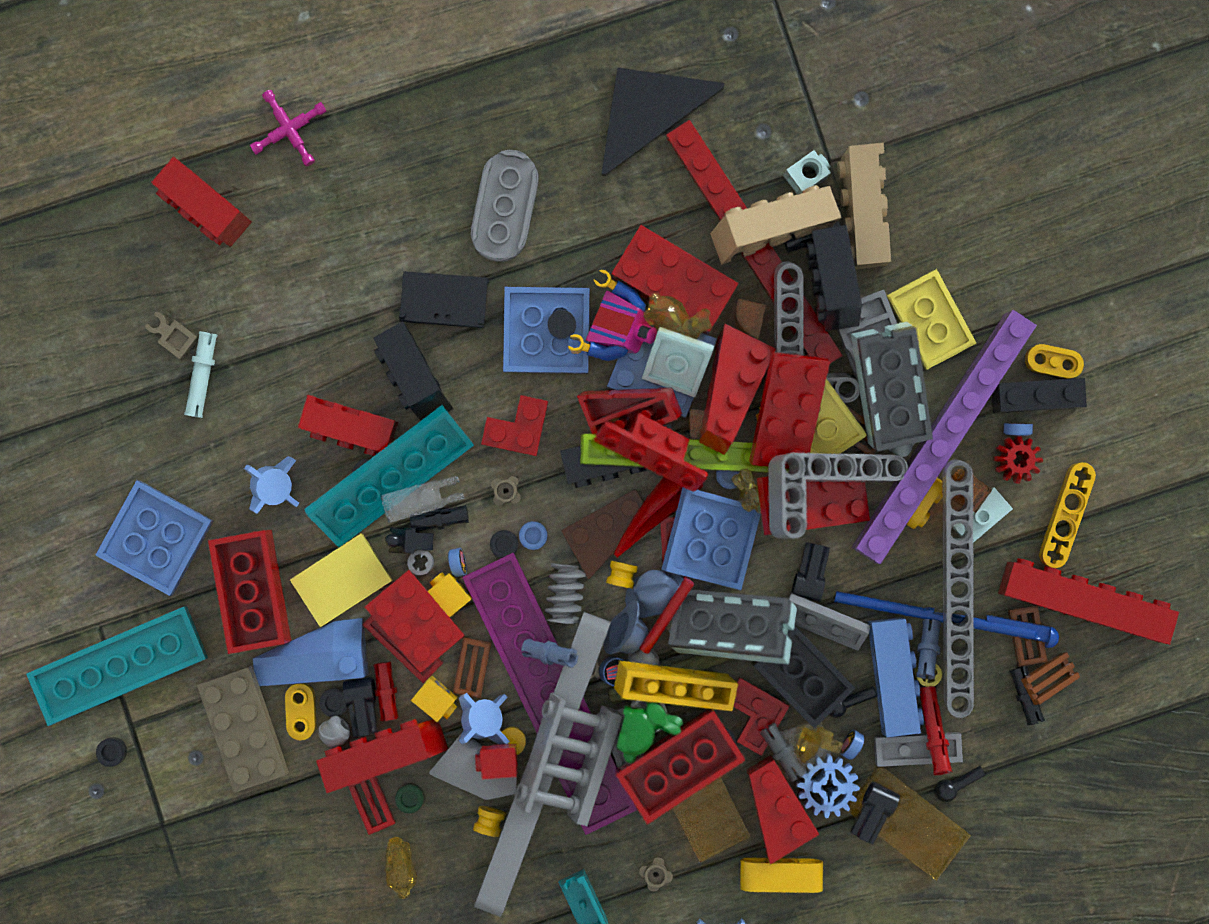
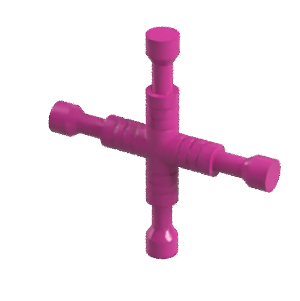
M272 90L264 92L262 97L272 107L273 115L276 117L280 127L267 134L268 137L260 142L252 143L250 145L251 149L257 155L270 143L275 144L287 136L294 149H297L301 154L304 165L306 167L312 165L315 160L304 148V142L296 130L309 123V120L316 115H322L327 112L322 102H319L311 111L306 114L301 113L290 120L284 109L277 104Z

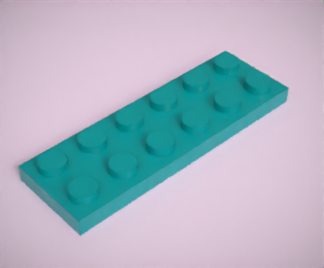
M441 405L304 510L307 516L338 547H341L468 451L474 444L443 405Z
M184 606L26 673L47 726H50L203 661L208 656L187 606Z

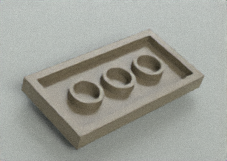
M253 666L197 685L234 793L289 774Z

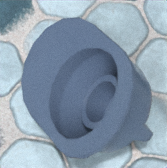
M664 570L647 571L633 580V589H627L625 597L626 606L632 600H636L639 604V618L659 615L663 612L684 579L679 574Z
M632 600L612 619L603 642L606 653L611 655L617 652L635 653L648 635L649 630L638 617V601Z

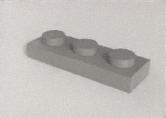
M791 593L789 599L797 608L794 625L857 651L860 649L869 634L871 625Z
M945 733V738L949 740V747L947 749L950 763L963 762L961 733ZM927 734L887 738L885 736H874L875 765L882 767L932 764L930 750L926 748V743L928 742Z

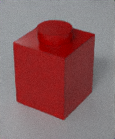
M516 744L481 747L480 754H475L476 772H481L482 780L517 777Z

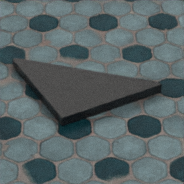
M617 67L602 176H607L616 167L626 162L654 139L656 140L684 117L705 104L711 97L721 92L724 88V83Z

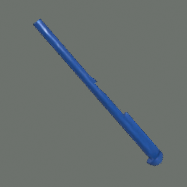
M835 592L834 602L929 619L931 621L934 619L943 623V613L934 612L935 608L932 607L922 608L849 593ZM952 614L951 621L953 623H960L964 620L965 616ZM986 615V620L973 617V629L1045 642V648H1052L1059 641L1057 630L1051 626Z

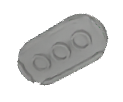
M504 150L487 161L482 172L471 226V238L478 253L490 261L505 262L515 258L521 253L527 241L539 177L534 163L526 154L520 151Z

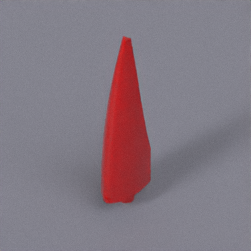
M662 477L631 520L614 552L615 557L618 558L651 529L677 511L683 488L681 485Z

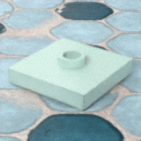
M659 327L642 379L696 397L714 346Z

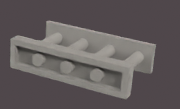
M550 693L549 699L545 701L542 708L543 718L522 783L516 789L515 803L526 813L531 812L533 802L567 809V815L575 823L587 826L623 715L613 708L601 706L600 712L597 715L564 707L566 702L555 693ZM560 718L593 726L594 731L591 740L586 743L555 735ZM551 746L585 754L582 768L575 770L546 763ZM542 774L575 781L576 787L573 796L568 798L537 791Z

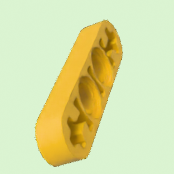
M1076 463L1067 470L1039 552L1040 561L1047 567L1059 568L1068 560L1096 477L1094 468L1088 463ZM1082 468L1084 469L1083 473L1087 475V479L1081 480L1078 488H1083V493L1079 490L1069 489L1070 485H1077L1079 477L1075 476V471H1081ZM1069 494H1074L1079 499V505L1075 510H1070L1065 506V498ZM1062 520L1066 521L1070 526L1068 535L1064 537L1059 536L1055 530L1057 523ZM1051 539L1065 541V545H1058L1056 553L1060 555L1059 560H1053L1051 563V557L1047 556L1048 551H1054L1057 544L1051 543Z

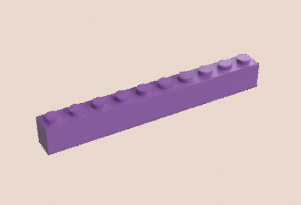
M1014 310L1003 315L932 423L933 439L919 443L907 461L908 470L904 474V478L894 481L871 516L870 521L867 522L852 545V549L873 563L881 564L1036 328V324Z

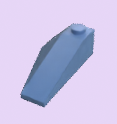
M363 618L331 622L254 657L253 667L259 686L364 678L369 674Z

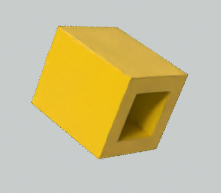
M441 572L429 582L432 585V588L428 590L429 594L449 617L472 600L470 593L452 575V572L447 575Z
M433 676L425 682L411 700L436 722L442 716L447 720L458 707L454 704L458 696Z

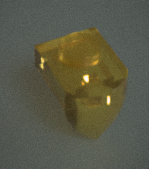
M804 726L798 743L800 760L802 763L807 762L818 752L819 748L839 754L843 743L834 739V733L827 729L818 727L817 730Z

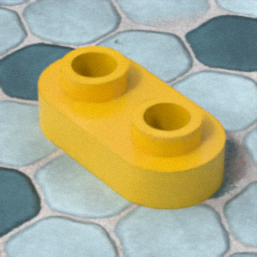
M1039 344L1031 347L1025 355V363L1029 370L1047 376L1071 379L1080 375L1084 368L1082 356L1076 351ZM1037 354L1043 357L1042 364L1036 363L1035 356ZM1064 360L1069 361L1071 365L1069 370L1063 368Z
M936 478L906 524L912 529H915L917 526L922 528L931 515L928 510L933 503L937 504L943 498V481Z
M296 683L289 687L285 694L286 729L290 737L301 741L308 739L316 730V699L314 689L309 684ZM296 693L303 695L304 700L302 703H298L295 700ZM298 721L305 724L304 731L297 730L296 723Z

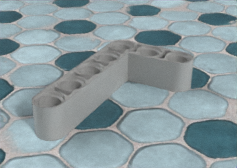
M786 261L780 263L774 272V348H776L775 352L803 355V273L797 265ZM787 268H793L796 273L794 280L784 283L781 279L782 272ZM787 297H793L796 301L795 307L791 311H783L781 307L782 301ZM786 326H794L796 329L794 337L788 340L783 339L781 335L782 330ZM848 373L827 374L828 381L844 403L857 399L860 394L859 383L853 376ZM845 381L852 382L850 392L846 394L839 393L841 383Z
M790 453L775 456L769 463V520L771 533L778 539H794L804 534L807 526L806 482L883 483L899 481L904 478V474L908 470L907 462L898 455ZM785 462L789 464L788 473L785 471ZM812 462H813L814 465H815V472H814V473H813L812 470H811V463H812ZM837 463L841 467L840 474L837 471ZM863 463L866 466V473L862 469ZM888 464L891 467V473L888 472ZM786 490L789 492L790 495L789 502H787L785 499ZM787 519L791 526L789 532L785 526Z

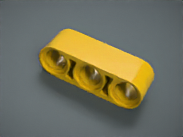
M742 858L740 860V889L748 892H822L823 861L811 858H780L770 865L767 858Z

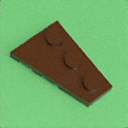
M636 489L561 530L583 571L586 573L588 580L615 552L624 532L643 504Z

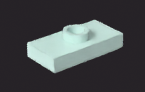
M992 487L973 503V543L1013 509L995 487ZM958 523L953 526V529L961 537L965 531L964 525Z

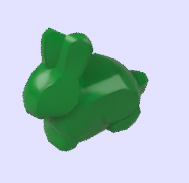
M648 701L645 709L625 705L623 711L624 720L619 734L617 749L624 753V760L632 764L636 760V756L645 753L653 744L656 730L662 729L672 735L680 734L682 719L677 716L667 715L665 709L657 702Z

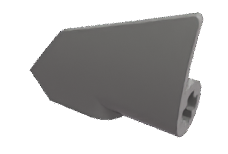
M461 734L429 772L430 775L485 800L516 793L517 777L482 780L481 772H476L475 754H480L482 745L472 737L467 743L461 744L458 741Z

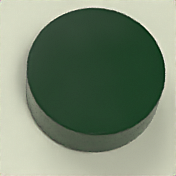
M405 784L396 793V806L404 813H415L424 803V792L416 784Z

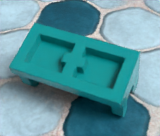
M584 869L558 881L577 924H608V919Z

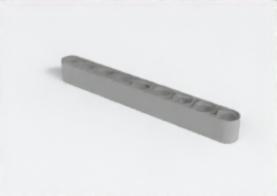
M955 459L947 462L942 472L943 699L945 706L953 716L963 718L972 712L974 706L973 472L967 463ZM958 465L962 466L965 472L963 478L959 481H953L950 475L952 468ZM955 495H963L965 500L963 507L957 510L951 507V499ZM955 524H963L965 528L964 534L960 538H953L951 536V528ZM961 552L965 556L964 563L957 567L952 566L951 557L955 553ZM957 581L964 582L965 589L963 593L953 595L951 593V586ZM956 610H963L965 612V618L960 623H953L951 621V616ZM964 639L965 647L958 652L952 651L951 645L953 641ZM964 668L965 675L959 680L951 678L954 669ZM955 697H965V704L962 707L953 708L951 706L952 700Z

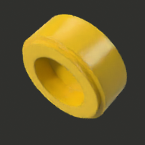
M514 726L507 727L501 731L510 741L508 744H516L517 755L520 754L526 745L524 732Z

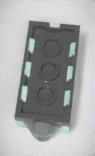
M908 322L884 326L885 332L883 333L870 329L851 334L868 444L876 451L888 449L901 457L909 455L915 443L933 439L917 328Z
M690 590L666 627L670 632L668 644L677 653L789 664L792 641L787 637L788 630H794L797 608L789 598Z

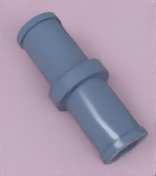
M929 619L923 620L921 643L918 644L917 648L920 655L916 676L926 679V675H928V679L935 678L936 658L940 654L941 648L938 646L941 622L932 619V624H930Z
M526 639L522 644L521 651H523L522 655L524 657L539 659L547 665L556 663L572 668L578 661V655H573L578 653L575 649L560 647L555 642L548 641L542 643Z

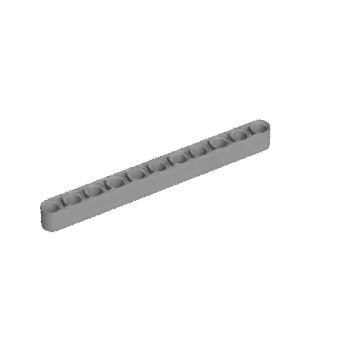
M586 612L583 613L570 648L578 652L573 654L578 655V661L572 668L563 667L554 691L555 694L566 701L564 707L574 710L579 709L609 629L610 621ZM560 718L555 735L568 738L574 722ZM551 746L546 763L558 765L564 749ZM542 774L537 791L548 793L553 776ZM514 798L477 897L475 908L499 917L502 916L543 806L541 803L533 802L531 812L526 813L515 803L516 799Z

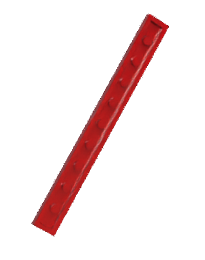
M690 120L666 135L668 142L720 221L725 216V212L736 207H741L742 210L747 209ZM766 243L765 247L757 250L754 254L744 257V259L774 304V272L782 261L773 247ZM785 269L781 275L782 281L784 283L792 282L793 278L788 270ZM803 295V350L807 356L827 358L832 363L843 355L828 332L825 331L823 324L818 322L817 315ZM793 297L785 298L781 304L782 310L791 311L795 307L796 301ZM788 326V327L790 328L791 332L793 333V335H795V333H796L795 327H794V326Z

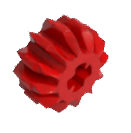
M1021 435L1015 436L1014 442L1011 438H1005V447L1002 445L996 447L1001 456H994L993 461H1000L1001 465L997 466L995 471L998 473L1005 470L1003 480L1008 481L1012 478L1014 484H1020L1022 478L1026 482L1031 481V473L1039 474L1040 470L1035 466V463H1042L1043 458H1036L1035 454L1039 453L1041 448L1034 447L1031 449L1033 444L1031 438L1026 439L1024 442ZM1016 455L1022 456L1019 464H1014L1013 462L1017 458Z

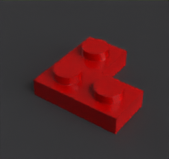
M520 395L515 423L487 417L481 445L537 457L548 401Z
M739 677L736 681L738 686L733 707L747 714L749 718L736 741L762 756L768 744L759 732L767 728L773 737L768 726L775 723L778 728L790 706Z

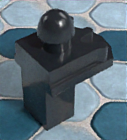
M390 527L392 534H388L385 537L386 545L391 547L389 553L414 554V550H433L434 533H415V528Z

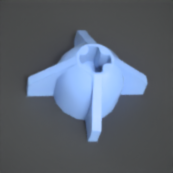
M287 456L275 466H264L258 470L249 465L245 466L244 469L252 476L250 489L253 497L249 508L251 511L258 514L265 503L277 505L287 501L295 507L299 505V502L289 495L292 483L287 473L296 462L294 458Z
M467 693L461 695L459 701L463 711L461 718L463 732L458 741L464 744L471 737L476 739L489 738L499 745L508 744L510 741L499 730L503 720L499 706L508 697L502 694L493 701L483 699L474 702Z

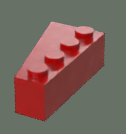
M724 324L717 338L716 353L712 365V376L707 393L708 398L699 443L723 455L726 454L736 437L769 366L771 352H775L776 348Z
M414 719L400 724L401 730L392 733L391 728L374 733L375 740L367 742L366 737L349 742L350 749L343 751L342 747L338 746L324 751L326 757L316 760L326 793L416 763L448 750L449 748L440 722L431 719L418 724L417 720Z

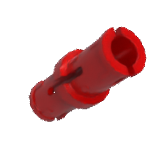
M391 662L373 664L376 678L374 693L375 696H378L380 721L399 718L395 696L397 687H394Z

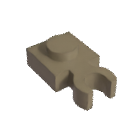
M155 312L154 315L160 319V325L154 328L150 324H146L145 328L151 333L161 334L162 337L158 340V343L177 358L183 360L196 344L199 337L177 320H174L169 325L165 315Z

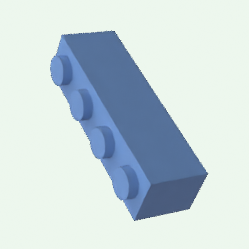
M902 617L867 621V624L871 625L869 639L881 733L886 738L920 734V725H924L922 709L917 708L916 697H920V687L918 680L913 678L912 669L916 668V657L914 651L910 652L909 640L913 639L911 624L906 623V619Z

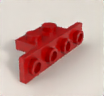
M640 413L635 417L630 433L610 422H605L594 437V442L693 492L707 479L708 473L684 461L690 439Z

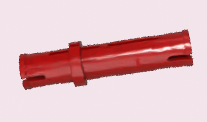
M934 686L920 688V700L928 739L926 748L930 750L933 774L946 775L952 773L947 749L949 747V740L945 738L937 689Z

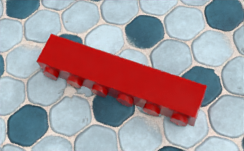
M1017 558L1016 562L1007 561L998 594L1170 645L1179 615L1178 611L1170 609V603L1156 599L1153 600V603L1142 601L1143 595L1126 591L1125 595L1115 593L1116 587L1104 583H1099L1098 587L1088 584L1089 579L1073 574L1071 579L1060 576L1061 570L1047 566L1044 567V570L1033 568L1034 562Z

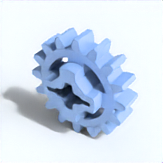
M830 754L826 755L825 761H822L817 755L815 756V764L812 765L808 761L805 762L808 770L802 776L803 781L796 782L797 787L803 788L802 791L797 793L800 799L807 798L803 805L806 809L813 806L812 813L816 816L820 811H823L824 817L829 818L830 812L833 811L839 817L840 808L843 807L849 811L848 801H857L852 792L859 791L860 787L852 782L857 780L858 776L855 773L849 774L852 766L849 763L842 766L843 759L841 757H838L833 762ZM821 769V773L817 777L811 778L815 772ZM834 769L839 770L844 775L846 781L836 779ZM827 780H830L834 787H829L826 795V791L821 786L826 785ZM810 791L820 794L821 803L811 797ZM840 794H844L837 802L834 803V799H836Z

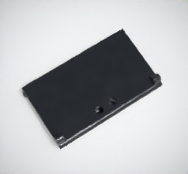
M403 271L399 313L400 322L484 328L489 279L485 277Z

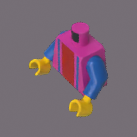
M599 270L607 275L608 280L604 284L594 280L595 284L600 288L609 287L612 290L611 292H605L586 338V341L590 343H584L580 335L573 334L570 338L580 341L581 344L578 348L568 346V349L573 354L585 351L588 356L612 361L626 356L627 353L636 354L639 352L643 342L652 344L657 336V329L650 326L652 316L645 312L646 304L638 292L619 280L617 282L612 280L611 275L607 271Z

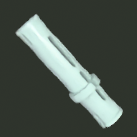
M199 331L196 355L192 356L194 366L184 415L203 418L202 414L211 365L214 366L215 360L212 359L217 334Z

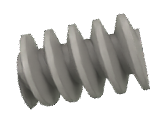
M551 563V567L558 570V573L550 574L549 576L557 584L548 586V589L553 591L555 596L547 597V601L554 604V607L545 609V612L552 615V618L546 619V621L565 624L579 623L580 618L573 615V613L581 611L582 608L574 602L582 600L583 595L575 591L584 588V584L577 581V579L585 577L586 573L579 570V566Z

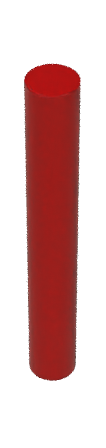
M684 578L639 647L642 652L650 653L694 586L690 579Z

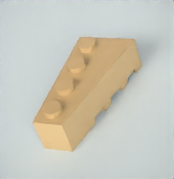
M884 143L849 146L841 161L837 163L839 179L843 178L844 189L840 191L842 207L846 206L847 217H844L843 225H847L855 269L887 266L891 262L888 222H883V217L887 216V197L885 194H881V189L884 188V180H886L885 168L879 166V155L884 153Z
M816 185L803 190L802 194L795 196L792 192L783 194L777 198V201L770 203L767 200H761L752 204L751 208L742 210L741 207L730 209L725 212V216L710 234L722 265L731 262V258L737 253L743 252L744 257L754 254L757 250L765 247L766 243H769L771 247L781 245L790 240L792 234L798 239L810 235L813 230L830 228L841 218L830 186L819 189V186Z

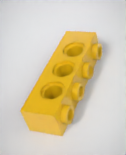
M619 660L614 689L623 699L733 711L738 683L726 673Z

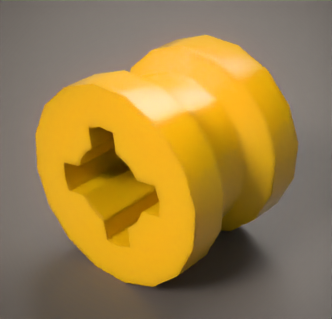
M611 560L610 567L612 571L611 575L607 577L606 583L633 589L634 582L632 579L638 570V566Z
M479 806L477 812L479 819L474 823L473 830L483 835L500 837L502 831L500 824L505 819L506 813L497 808Z

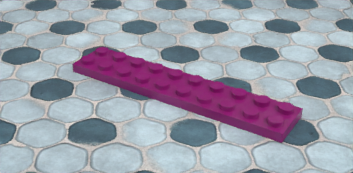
M513 552L462 578L536 733H538L543 718V705L549 699L550 693H554L564 665L556 663L547 665L539 659L528 658L522 655L523 651H521V648L526 639L542 643L550 641L555 642L557 645L558 643ZM583 697L578 711L592 714ZM574 722L568 738L588 743L591 740L594 727ZM564 749L558 766L579 770L582 768L585 754ZM611 753L588 825H581L585 835L637 810V807L616 776L615 769H617V765ZM559 778L567 797L570 798L573 796L576 782Z

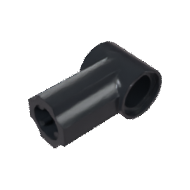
M805 542L800 568L794 577L792 594L812 601H821L825 587L824 573L830 551L829 547Z
M373 677L343 682V695L346 706H349L353 737L367 736L379 732L374 704L376 702L374 693L376 688Z
M872 781L864 794L863 806L850 830L851 834L867 843L874 844L886 818L891 817L896 810L900 794Z

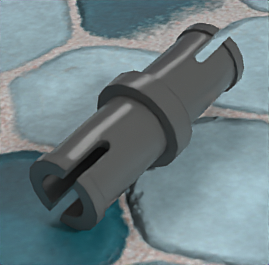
M773 723L768 727L774 737L770 735L767 728H764L759 733L772 750L773 759L779 761L790 778L789 780L793 782L798 778L792 767L796 770L799 777L803 776L806 770L793 753L794 748L792 744H787L776 724Z

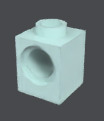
M813 150L789 167L783 176L798 195L802 194L803 190L819 185L826 180L831 173L828 170L830 165L822 154L817 155L815 150ZM812 167L816 172V177L812 179L806 178L802 173V168Z

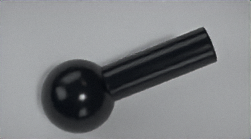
M874 686L848 695L829 716L839 718L846 713L847 708L877 697Z
M980 765L953 781L948 779L940 780L935 786V795L942 802H951L956 798L959 790L986 776V773Z

